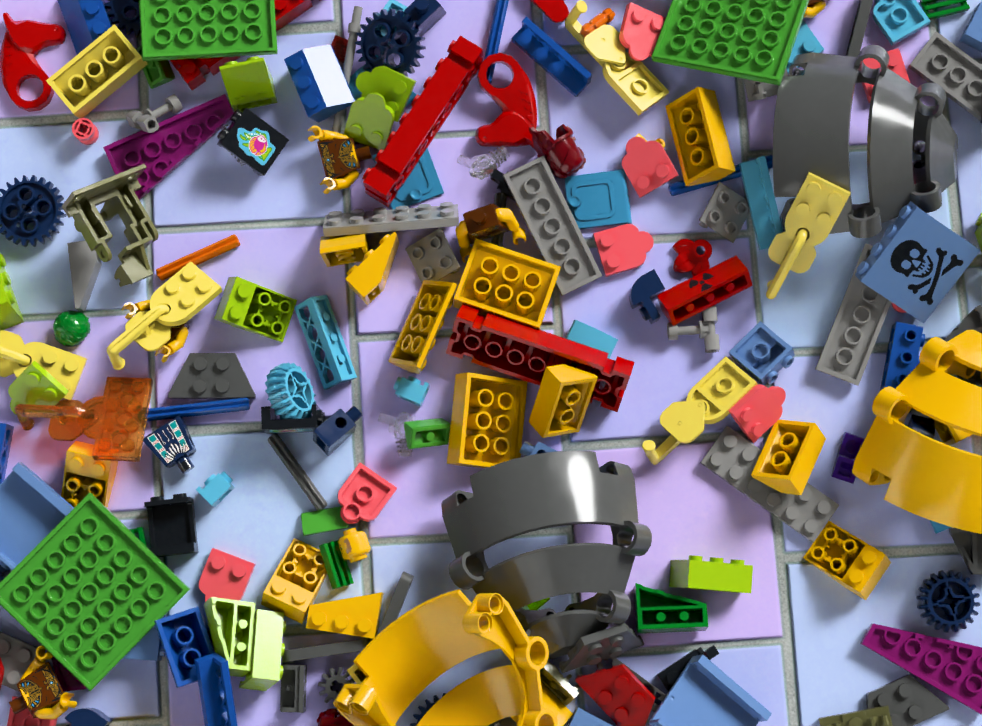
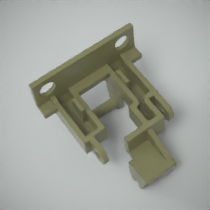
M145 164L73 191L62 205L68 218L73 217L75 220L74 226L78 232L82 233L90 250H95L103 262H108L112 259V253L107 243L113 237L104 221H109L119 214L126 227L124 234L130 243L118 255L122 264L117 268L114 278L116 280L120 279V287L128 284L132 285L154 274L150 269L145 249L151 242L158 240L159 235L134 192L142 187L137 179L147 168ZM104 203L103 208L99 212L96 206Z

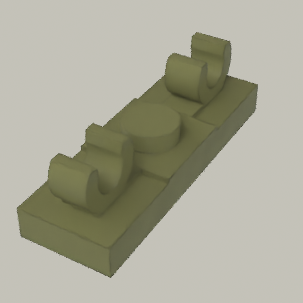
M547 661L544 668L540 669L541 682L565 706L578 696L579 692L577 690L580 686L577 684L573 687L569 683L572 675L569 674L564 678L558 668Z
M888 705L819 718L820 726H893Z

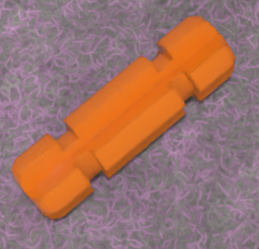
M611 8L603 10L602 13H599L589 23L581 27V35L586 37L600 26L607 25V23L614 19L615 12Z

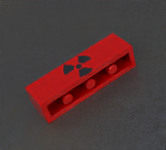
M735 255L658 294L657 298L662 312L674 326L753 285L747 267Z

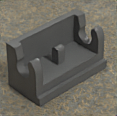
M281 664L283 666V676L281 678L280 711L303 713L306 711L307 665Z

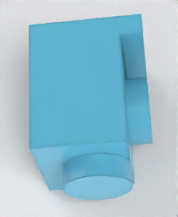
M411 376L408 379L398 377L393 389L396 390L395 394L397 397L421 407L430 385L425 382L422 386L420 385V380Z
M223 471L216 476L214 474L211 475L204 483L206 486L204 488L198 487L196 490L211 506L216 507L235 487L231 484L233 479Z

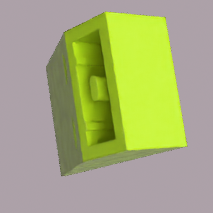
M254 56L248 58L247 61L239 63L237 61H230L225 63L224 66H219L234 111L237 109L241 110L242 108L250 109L278 103L273 78L264 57Z
M237 276L228 277L214 319L233 327L283 342L297 300Z

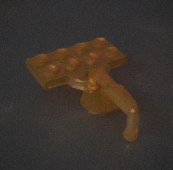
M107 377L104 395L87 400L84 404L78 400H61L55 406L18 404L15 406V413L22 428L26 431L31 430L35 425L34 420L29 417L51 418L48 432L54 440L73 441L82 434L95 439L92 453L94 460L140 462L153 381L152 378Z

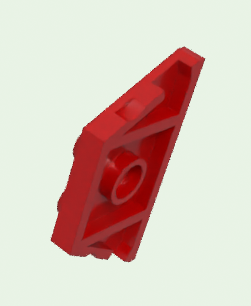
M624 664L613 666L610 669L596 670L595 673L587 675L581 674L575 678L576 683L617 726L646 725L656 697Z

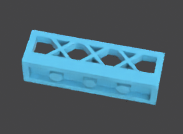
M762 156L755 160L739 163L759 250L769 248L775 235L783 232L766 158Z
M327 295L310 297L295 306L297 317L324 390L357 378ZM307 306L310 312L309 319L306 318L303 310ZM313 328H315L318 333L317 339H314L313 337ZM321 349H323L325 352L324 360L321 359L320 356ZM328 369L332 371L334 380L331 382L327 375Z

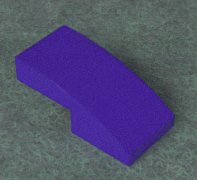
M847 432L844 433L831 477L854 484L856 476L852 474V469L865 438Z

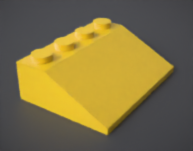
M476 238L454 296L453 307L460 309L463 303L480 309L478 313L480 315L487 316L489 312L540 330L561 267Z
M423 280L388 362L410 373L420 374L426 366V358L429 351L435 345V337L444 325L445 314L453 304L456 283Z
M470 372L455 374L447 464L488 468L521 457L519 452L522 447L528 382Z

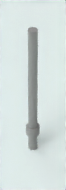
M354 6L352 21L349 23L347 31L349 38L343 73L348 85L356 49L355 42L358 38L357 33L361 32L360 21L363 8L360 6ZM345 109L335 114L332 131L341 132Z

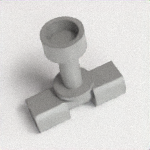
M173 94L165 98L166 104L151 111L147 108L145 109V114L134 110L126 115V119L130 127L141 128L142 131L153 133L160 127L156 120L157 118L170 111L175 114L183 109L179 98Z
M714 305L702 311L703 321H699L696 326H678L677 324L673 326L670 322L667 323L668 340H678V335L699 334V338L704 339L705 353L719 352V334L715 332V324L718 321L716 306Z

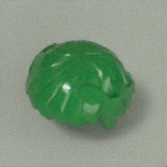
M68 310L62 312L56 317L53 324L55 339L64 346L81 344L85 337H87V334L90 333L89 318L79 311Z

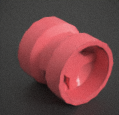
M79 118L72 125L74 136L82 144L91 145L97 141L99 131L88 118Z

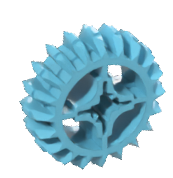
M289 362L282 363L271 369L270 373L266 375L267 381L265 385L267 389L265 392L268 394L269 398L267 400L270 401L271 408L275 410V415H279L280 419L311 417L312 404H316L314 400L316 395L313 393L310 379L306 377V372H302L301 367L296 366L295 363L290 364Z

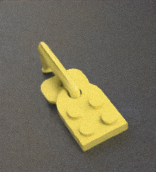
M582 0L578 1L567 16L565 27L602 66L603 76L608 84L638 116L665 98L669 93L668 89L641 61H635L630 58L628 52H625V47L620 43L619 32L614 27L602 25L586 37L581 35L582 25L577 19L581 13L587 11V5Z
M810 172L808 173L786 215V231L776 234L768 249L769 258L780 265L773 280L767 283L766 296L768 299L771 300L776 297L790 270L796 273H804L809 270L816 257L814 246L822 243L828 237L851 192Z
M190 261L153 293L150 299L151 310L140 311L126 323V331L107 347L106 351L113 368L116 370L124 368L125 360L119 356V353L133 341L146 351L152 352L160 349L171 338V326H179L189 321L222 292L221 286Z
M0 330L1 377H8L12 374L18 377L35 360L69 391L63 398L72 401L88 360L87 358L41 342L24 344L21 336L6 330Z
M725 356L692 387L686 401L673 402L661 413L660 424L671 435L656 449V445L652 440L643 442L642 448L649 461L653 465L660 463L680 443L687 444L694 441L704 431L705 424H714L723 420L730 414L729 410L754 386L758 385L757 382Z

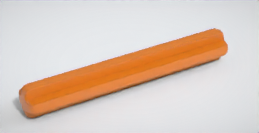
M233 234L157 268V276L163 281L174 276L190 261L198 265L240 246L239 239Z

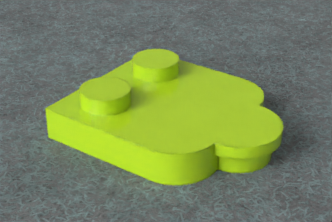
M378 66L371 72L365 71L360 73L356 78V87L362 92L361 97H366L369 93L373 92L381 94L385 99L386 105L391 107L395 113L394 121L399 122L417 81L387 66Z
M373 92L369 93L366 97L357 98L350 107L344 135L353 138L356 142L378 150H384L388 145L387 139L391 134L395 113L391 107L386 105L384 97L379 93Z
M34 360L9 386L8 393L12 398L10 408L17 416L25 417L30 414L33 417L40 418L46 415L69 391Z

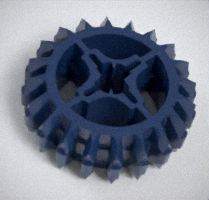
M943 570L938 571V576L935 573L930 574L931 581L928 579L923 580L927 588L919 587L918 589L924 593L923 596L916 597L917 600H923L922 605H917V609L925 610L920 615L921 618L929 616L926 624L932 625L935 622L934 629L940 630L942 627L943 632L946 633L949 632L950 627L953 632H958L959 627L966 629V622H974L970 615H978V612L973 608L981 605L979 602H974V598L980 597L979 593H972L976 585L968 586L970 578L965 577L962 580V573L957 572L954 576L953 570H948L947 574ZM948 582L958 586L963 595L954 594ZM940 585L939 597L931 601L934 590ZM947 598L958 599L949 603L950 605L939 604V602H944V599ZM965 602L962 613L956 618L958 605ZM933 608H942L945 615H948L949 621L939 617Z

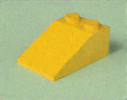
M367 233L322 236L319 250L326 266L331 267L364 261L363 257L369 251Z

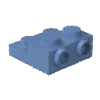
M761 321L729 351V355L743 366L747 373L761 385L766 383L772 384L778 378V372L783 367L786 369L794 362L793 357L795 356L793 348Z

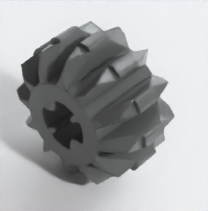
M343 667L338 668L337 675L334 668L329 669L331 677L325 673L322 674V678L327 682H319L318 686L325 687V690L319 692L320 696L328 694L324 700L325 703H328L332 698L334 702L339 694L338 690L334 691L332 688L335 685L333 683L335 680L338 683H343V686L344 684L355 682L353 678L348 680L350 676L348 672L342 675Z

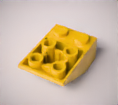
M395 232L391 235H385L380 240V246L376 250L371 249L363 257L364 261L359 266L354 265L346 273L348 276L345 279L349 287L367 305L384 291L400 244Z
M75 441L66 451L61 496L75 508L89 493H92L107 508L117 472L119 450Z
M828 521L803 557L806 561L864 600H867L891 564L886 554Z
M294 538L263 592L261 605L276 612H283L284 616L302 624L308 614L309 605H313L327 576L320 550Z

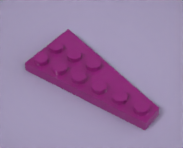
M226 94L158 123L160 127L153 133L141 130L103 148L115 175L142 164L146 165L147 168L137 179L142 187L134 191L140 200L228 123L234 112Z
M871 623L860 644L982 715V647Z

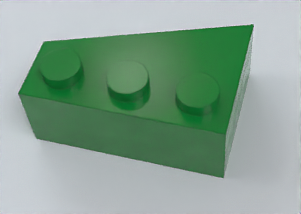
M635 583L636 634L707 630V603L679 595H672Z

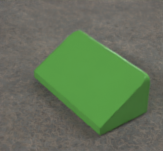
M140 45L136 50L142 56V46ZM168 60L146 61L148 65L143 68V72L151 89L175 79Z
M443 418L404 422L408 449L448 445L451 423Z
M342 506L301 513L303 535L308 536L350 528L349 524L345 523L341 518L340 511Z

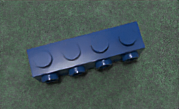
M895 322L892 325L880 391L888 386L896 389L920 363L919 350L925 342V334H922L923 327Z

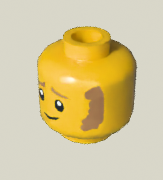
M356 527L343 531L344 536L338 540L343 559L350 560V563L368 558L367 554L371 551V547L364 531H357Z

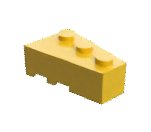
M384 593L309 605L306 628L374 639L378 632Z

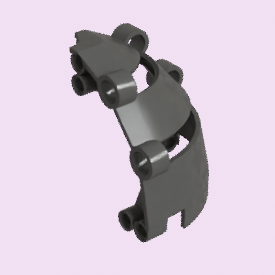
M867 45L862 48L858 57L814 52L799 54L794 57L791 63L789 76H783L778 87L773 127L775 197H796L809 172L851 192L849 137L855 84L868 83L874 85L870 101L867 134V173L870 202L852 204L850 194L829 234L850 232L852 236L857 238L876 236L882 230V223L898 217L900 210L905 205H908L910 201L926 213L936 211L942 206L941 193L953 184L957 178L958 137L942 114L946 103L945 90L940 85L929 82L917 88L888 69L890 57L888 52L879 45ZM874 58L881 64V67L871 69L863 63V60ZM796 66H800V67H802L804 70H800V69H798ZM931 96L938 101V104L936 106H926L920 101V98ZM912 151L917 155H921V160L912 162ZM795 198L787 200L781 213L783 231H786V215Z
M557 451L534 454L505 461L471 475L470 480L473 493L458 490L442 501V517L456 557L449 565V575L453 583L463 590L472 588L476 594L499 593L510 604L527 636H539L546 641L549 650L548 659L553 660L567 655L581 637L604 630L609 624H623L628 619L631 612V601L624 592L635 556H642L649 550L652 542V533L648 526L638 522L635 479L628 465L609 461L599 468L596 452ZM577 524H599L611 527L613 545L605 543H572L550 546L520 554L491 568H488L485 561V549L532 531ZM583 592L597 593L595 596L582 602L569 604L563 612L556 613L550 608L542 610H525L522 608L533 602L558 595Z

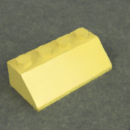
M114 24L46 81L76 117L84 118L147 66L148 63L142 60L140 53Z

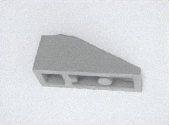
M86 240L67 243L75 309L79 312H85L102 266L97 252L90 250Z

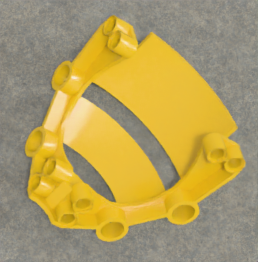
M966 330L947 342L939 337L931 338L920 352V363L896 389L888 386L876 395L872 404V411L876 417L855 458L852 474L868 485H880L890 482L884 500L897 507L946 526L982 534V456L949 446L904 425L908 413L913 408L948 426L982 437V387L950 375H959L968 379L977 370L981 372L982 379V333L975 330Z
M458 589L436 596L409 610L382 630L354 659L353 662L366 675V678L361 684H344L333 702V705L341 715L354 726H396V722L411 702L440 675L475 655L501 649L510 659L512 665L486 670L460 683L439 699L416 726H488L500 719L520 715L517 726H557V719L553 711L544 709L540 669L544 668L549 657L548 645L542 637L527 636L510 604L499 593H479L471 603L462 591Z

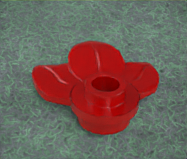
M681 239L673 245V249L679 254L673 265L675 272L684 273L691 271L694 277L710 269L708 259L712 255V246L708 241L704 239L696 241ZM699 246L705 248V252L702 255L697 253Z

